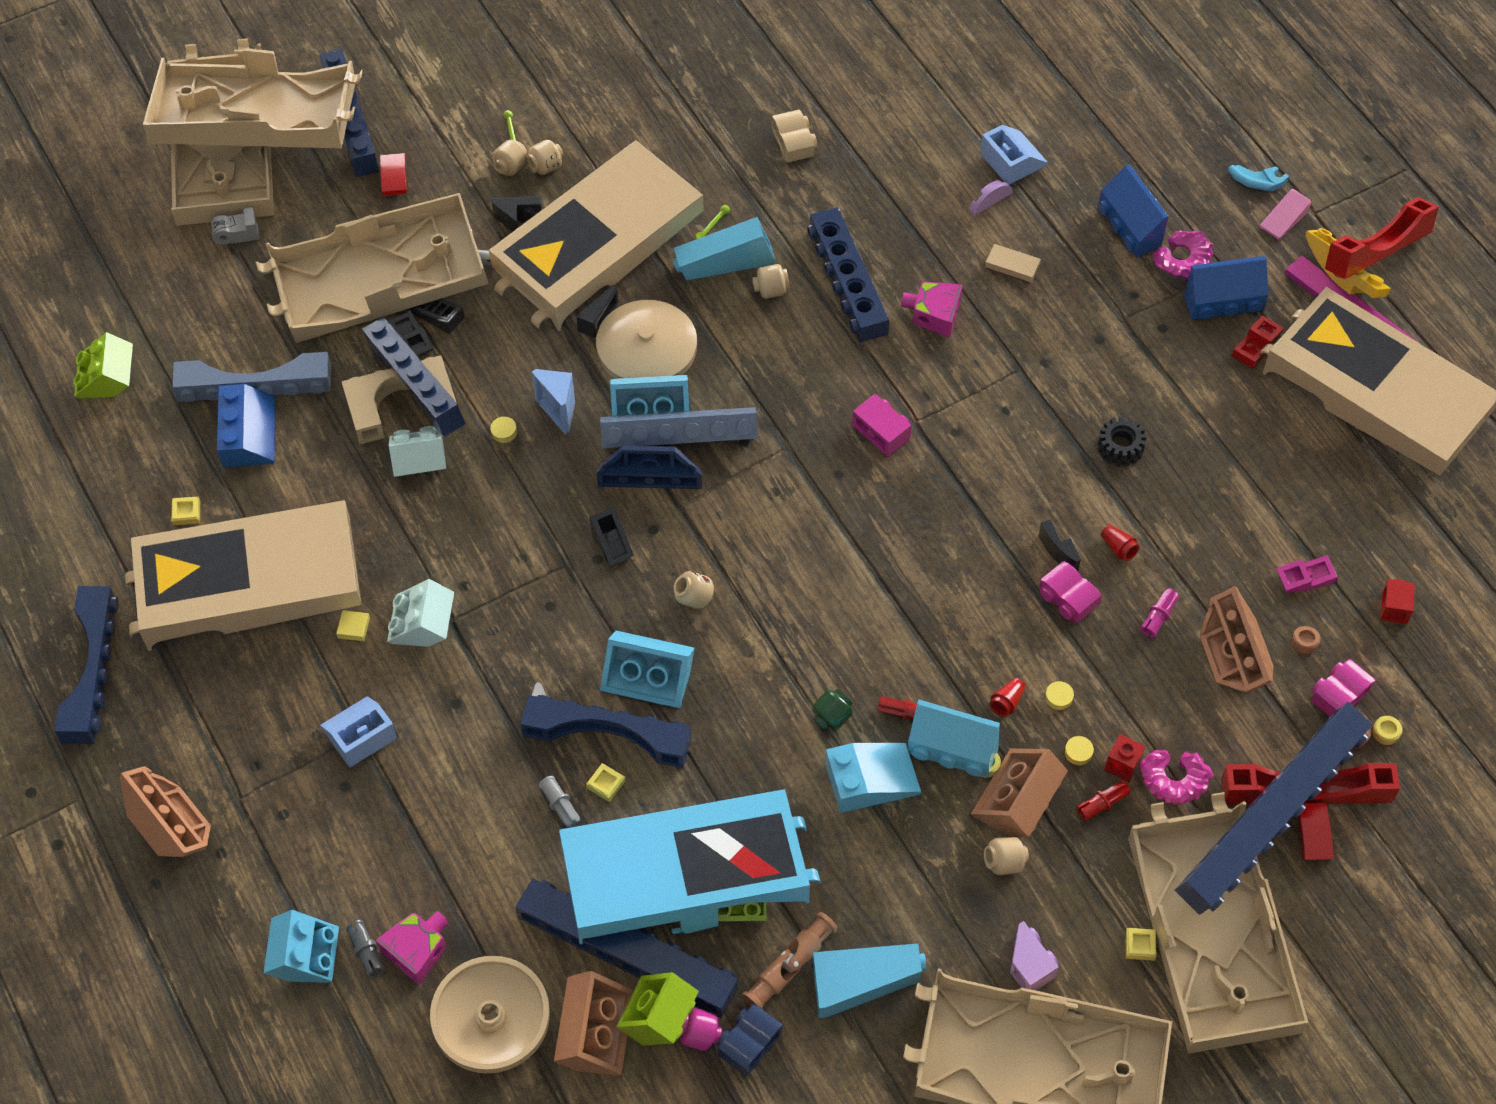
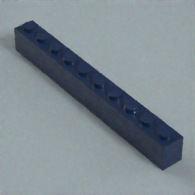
M1346 702L1337 709L1174 891L1199 915L1208 909L1212 912L1215 911L1225 900L1222 897L1224 892L1230 893L1241 882L1238 878L1242 872L1247 874L1258 863L1255 857L1259 853L1263 856L1274 845L1271 839L1275 835L1280 837L1290 827L1287 821L1291 817L1296 819L1306 809L1303 803L1307 799L1313 800L1322 791L1319 785L1323 781L1325 783L1329 782L1337 774L1338 771L1335 767L1338 764L1342 766L1352 757L1353 753L1350 750L1354 746L1356 748L1360 747L1368 739L1369 736L1366 732L1371 728L1372 724L1349 702Z

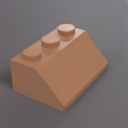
M1010 748L1000 764V768L994 774L971 812V815L1008 836L1029 837L1035 830L1036 824L1043 812L1049 806L1050 800L1060 787L1068 770L1050 749Z
M593 971L568 977L554 1062L580 1072L614 1076L622 1075L628 1035L616 1028L634 990Z

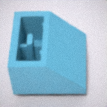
M290 910L271 918L264 974L289 982H332L339 926L295 910Z

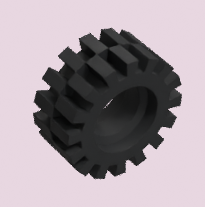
M1119 416L1118 421H1116L1115 417L1111 418L1110 423L1106 421L1104 426L1101 427L1097 444L1098 452H1102L1101 457L1103 459L1108 457L1107 462L1109 464H1112L1113 461H1116V466L1119 467L1121 462H1124L1125 467L1129 466L1130 461L1132 464H1135L1144 452L1147 439L1146 434H1144L1145 429L1143 427L1139 428L1140 423L1138 421L1133 424L1132 418L1129 417L1127 421H1124V416ZM1121 436L1129 439L1132 444L1122 447L1116 445L1112 439Z

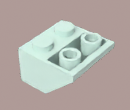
M435 426L422 427L420 432L410 433L409 430H399L394 432V436L389 437V450L394 477L446 469L442 434L435 429Z
M428 579L397 594L393 600V613L388 625L389 634L387 642L391 644L430 647L445 640L454 592Z

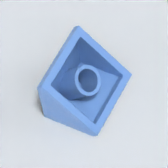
M535 369L532 371L535 401L564 434L569 433L575 406L572 373Z

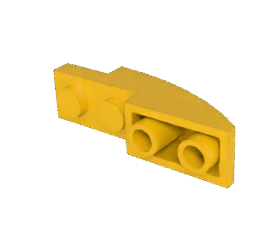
M1322 228L1306 232V239L1315 258L1329 277L1349 294L1366 293L1371 298L1387 297L1391 288L1383 283L1384 280L1381 277L1369 274L1365 269L1347 279L1338 278L1332 272L1326 270L1325 265L1330 244L1336 239L1332 237L1330 231Z

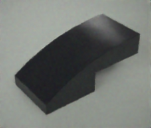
M411 310L388 320L389 324L417 357L434 350L422 327H419Z
M1051 519L1041 522L1038 537L1047 552L1058 564L1065 561L1079 571L1081 559L1071 538L1061 541Z

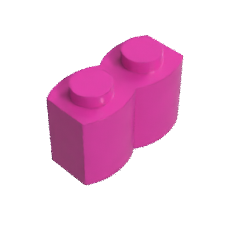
M1065 561L1040 580L1039 589L1041 596L1047 602L1057 605L1061 615L1067 620L1071 619L1073 622L1078 623L1101 603V593Z
M1351 659L1344 664L1339 662L1331 670V676L1328 679L1321 678L1312 688L1314 694L1311 701L1330 717L1346 702L1351 703L1353 706L1356 705L1370 692L1376 680Z

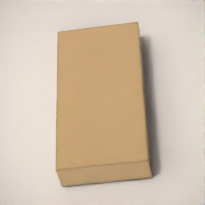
M994 244L986 260L985 267L1032 283L1041 259Z

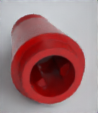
M1111 524L1107 525L1101 532L1100 536L1118 559L1129 561L1138 553L1140 546L1136 538L1113 527Z
M1013 678L991 696L989 703L991 710L1000 717H1007L1013 714L1026 689L1025 683L1019 678Z

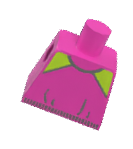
M923 282L918 295L904 292L901 307L914 310L913 323L915 325L951 337L961 301L963 285Z
M438 911L426 922L416 913H412L376 940L379 951L420 985L446 948L444 938L440 932L449 922Z

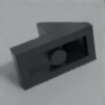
M541 196L492 198L494 218L513 232L518 228V220H530L542 211Z
M615 507L589 517L593 539L598 541L608 566L634 556Z

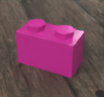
M874 394L853 411L852 426L886 456L889 457L910 440L912 426L910 421L904 415H899L887 400H882L878 395Z

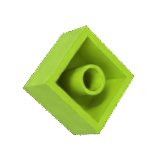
M673 972L643 975L616 1028L642 1046L674 1044L682 1034V1025L687 1015L693 1010L695 1006L694 1000L699 991Z

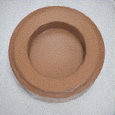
M1302 626L1294 631L1292 644L1299 652L1309 654L1318 649L1321 637L1314 628Z

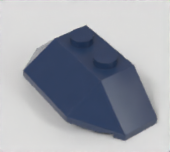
M622 446L597 468L598 487L702 489V471L676 447Z

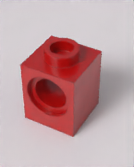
M1402 579L1387 580L1382 591L1380 620L1408 624L1414 611L1415 583L1406 582Z
M1120 734L1108 755L1104 771L1129 783L1141 762L1145 746Z

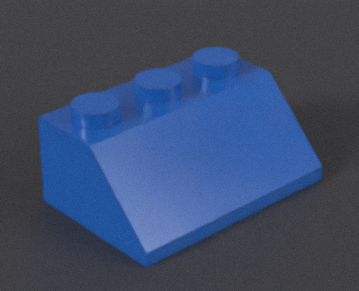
M1129 164L1101 190L1098 209L1110 221L1114 232H1118L1125 247L1131 250L1137 258L1156 250L1158 247H1162L1168 215Z
M1260 256L1192 265L1184 294L1191 320L1208 319L1222 315L1231 316L1245 312L1255 313L1264 310L1269 295L1266 257Z
M246 384L219 386L217 452L222 467L275 464L276 399L274 396Z

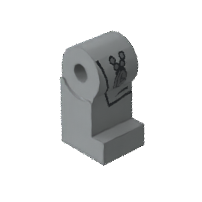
M253 207L243 209V214L232 216L220 215L213 218L211 221L213 241L222 245L259 240L258 222Z

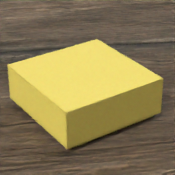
M199 496L172 498L171 521L173 525L200 524Z
M342 610L336 633L337 637L340 639L365 641L370 620L369 613Z
M602 763L586 783V788L610 802L624 784L625 777Z
M1127 928L1126 959L1155 961L1156 930Z

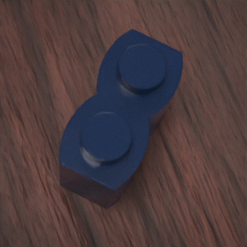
M756 1004L749 1010L744 1008L736 1018L737 1026L731 1032L726 1030L717 1042V1045H719L718 1056L744 1076H747L756 1067L783 1031V1024Z

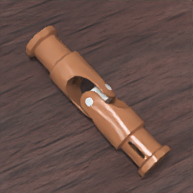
M819 912L816 915V920L808 929H803L792 940L787 949L780 953L758 976L759 981L748 992L744 991L742 993L744 1002L750 1008L756 1004L763 1009L764 1004L773 995H778L801 970L802 966L813 957V952H818L821 949V943L831 933L835 934L838 927L834 921L826 914ZM781 967L785 968L788 971L783 976L781 975L780 971Z

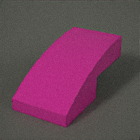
M1328 555L1303 563L1301 559L1276 568L1286 593L1311 590L1338 582L1337 574Z

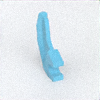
M1231 165L1228 168L1229 173L1237 182L1248 188L1269 192L1280 189L1289 179L1287 174H1284L1283 177H1276L1279 169L1277 167L1264 169L1261 172H1253L1240 165Z

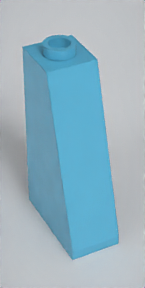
M758 217L674 248L676 258L673 259L674 266L678 273H683L686 281L776 263L771 243Z
M907 944L813 952V971L819 1019L829 1017L919 983L922 971H926L925 954L919 953V945Z

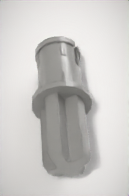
M554 776L544 778L539 783V788L549 800L550 809L556 811L566 827H574L580 822V817L569 802L570 796L564 794Z

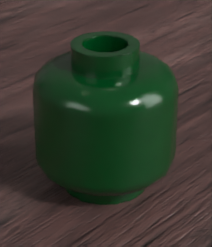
M836 689L835 692L827 690L812 706V710L816 715L813 720L823 730H826L828 727L832 730H839L852 716L853 710L851 706L853 703L840 690Z

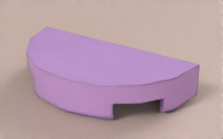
M1000 180L988 184L981 190L983 194L977 202L972 201L970 211L977 215L1012 194V188L1006 182L1002 183Z

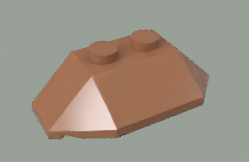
M1234 586L1211 597L1210 607L1203 622L1200 638L1216 683L1245 693L1271 683L1274 665L1257 620L1237 587Z
M145 766L121 773L120 782L127 817L158 856L184 857L206 849L211 825L180 786L160 775L151 773L152 770Z

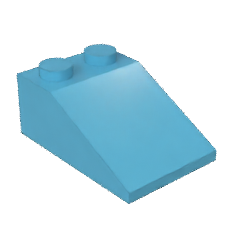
M851 743L826 749L825 765L840 813L921 794L906 743Z

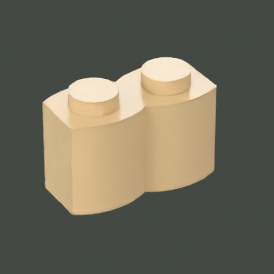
M800 110L772 116L773 134L786 163L813 157L814 150L817 148L816 136L809 131L808 118L803 116Z

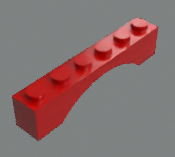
M1417 197L1404 204L1396 216L1373 236L1364 240H1355L1344 235L1331 242L1325 269L1332 272L1338 278L1347 279L1425 237L1433 231L1439 206Z
M1367 763L1339 770L1329 782L1325 783L1323 781L1319 785L1322 791L1313 800L1307 799L1304 803H1393L1400 790L1396 763ZM1226 764L1221 777L1222 792L1225 793L1226 805L1240 804L1242 802L1252 804L1280 771L1263 768L1256 764Z

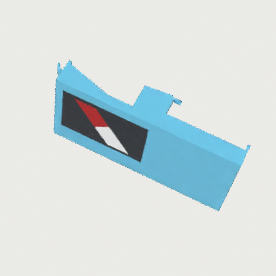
M784 789L559 830L579 943L583 944L582 939L677 921H680V928L672 929V934L681 932L687 934L719 926L718 908L745 903L799 901L810 903L809 882L817 881L819 884L821 882L816 869H805L795 830L801 828L807 831L804 818L800 816L792 817Z

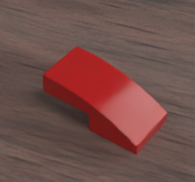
M405 153L381 155L382 196L407 194Z
M1262 315L1249 329L1247 336L1234 348L1231 356L1253 369L1266 354H1260V351L1267 344L1273 345L1284 328Z
M1303 803L1306 809L1297 817L1298 832H1301L1302 859H1334L1331 827L1326 803Z

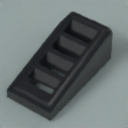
M612 285L577 316L579 332L593 338L597 336L601 323L614 311L619 303L616 286Z
M442 298L428 302L423 309L421 308L422 305L409 308L413 314L448 334L465 318L461 306ZM432 306H435L431 312L428 311Z

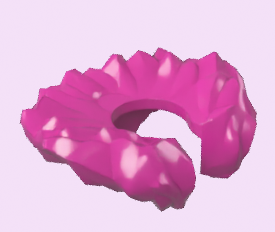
M1180 230L1175 231L1173 236L1168 238L1169 247L1172 251L1178 246L1187 248L1190 251L1189 258L1185 260L1175 259L1167 247H1158L1153 253V261L1156 267L1175 278L1180 277L1188 280L1192 265L1211 262L1213 244L1208 242L1204 232Z
M1154 750L1140 762V771L1142 772L1144 785L1150 789L1151 794L1157 799L1174 805H1183L1186 802L1190 803L1194 799L1198 800L1202 793H1206L1209 780L1214 776L1211 768L1204 763V759L1198 753L1190 754L1184 752L1180 756V767L1185 768L1187 772L1186 777L1180 781L1171 780L1165 774V767L1171 761L1167 750Z

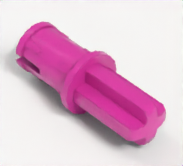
M1169 588L1164 591L1157 604L1151 606L1149 616L1140 627V631L1145 636L1149 637L1150 635L1151 638H1155L1164 621L1169 620V613L1179 599V594Z

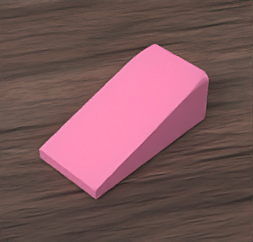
M1291 189L1259 227L1277 240H1280L1309 212L1311 200L1295 189Z

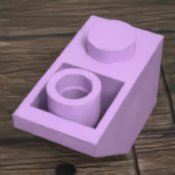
M1024 921L1018 926L1010 973L1020 987L1036 991L1056 978L1059 968L1058 961L1050 950L1046 951L1042 946L1040 936L1032 927L1029 928Z

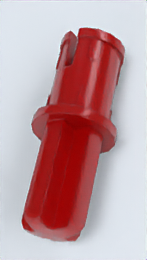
M882 696L879 699L878 712L903 717L902 720L904 721L906 718L913 720L917 704L911 703L910 699L902 701Z
M1121 781L1103 792L1098 790L1091 799L1076 806V810L1080 818L1087 822L1100 812L1111 810V805L1130 794V788L1125 781Z

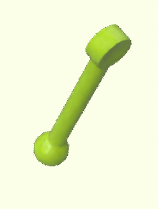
M507 110L503 116L507 119L510 139L516 141L511 120L513 114Z
M721 206L720 212L702 232L696 233V240L705 237L721 217L729 213V206Z

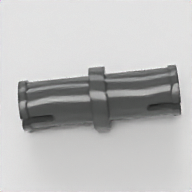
M355 920L353 923L356 928H353L351 923L346 927L355 946L354 953L357 958L361 959L368 978H376L378 975L375 970H378L380 975L385 972V967L382 965L376 952L378 947L376 942L371 940L363 920Z

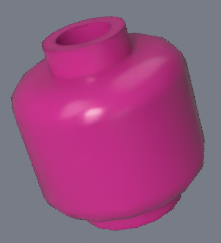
M693 1008L682 1025L683 1031L679 1040L681 1044L700 1051L708 1050L712 1044L716 1045L722 1034V1028L718 1027L717 1016L713 1013Z

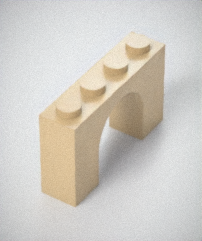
M442 356L428 357L421 360L456 402ZM392 369L379 370L372 374L352 377L349 380L342 381L359 445L385 438L378 408L381 401L387 395L399 390H409Z

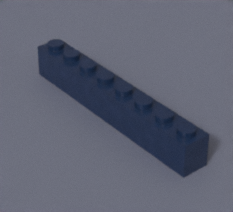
M532 878L515 906L517 918L638 978H641L643 975L673 972L699 991L694 1000L696 1007L713 1013L721 1019L738 990V978L726 968L717 969L709 965L705 958L699 955L691 956L683 952V949L675 943L669 942L666 944L658 940V937L648 930L640 931L633 929L582 939L583 944H580L570 893L564 894L556 890V887L548 881L542 880L540 882Z

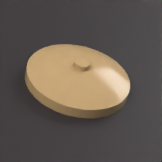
M656 300L633 301L616 308L603 320L596 336L597 355L604 370L614 379L683 375L690 368L696 356V330L688 316L671 304Z
M502 956L478 957L457 966L438 986L430 1009L431 1028L440 1050L456 1065L477 1073L503 1072L526 1061L535 1053L544 1040L550 1020L549 1001L540 979L524 964Z

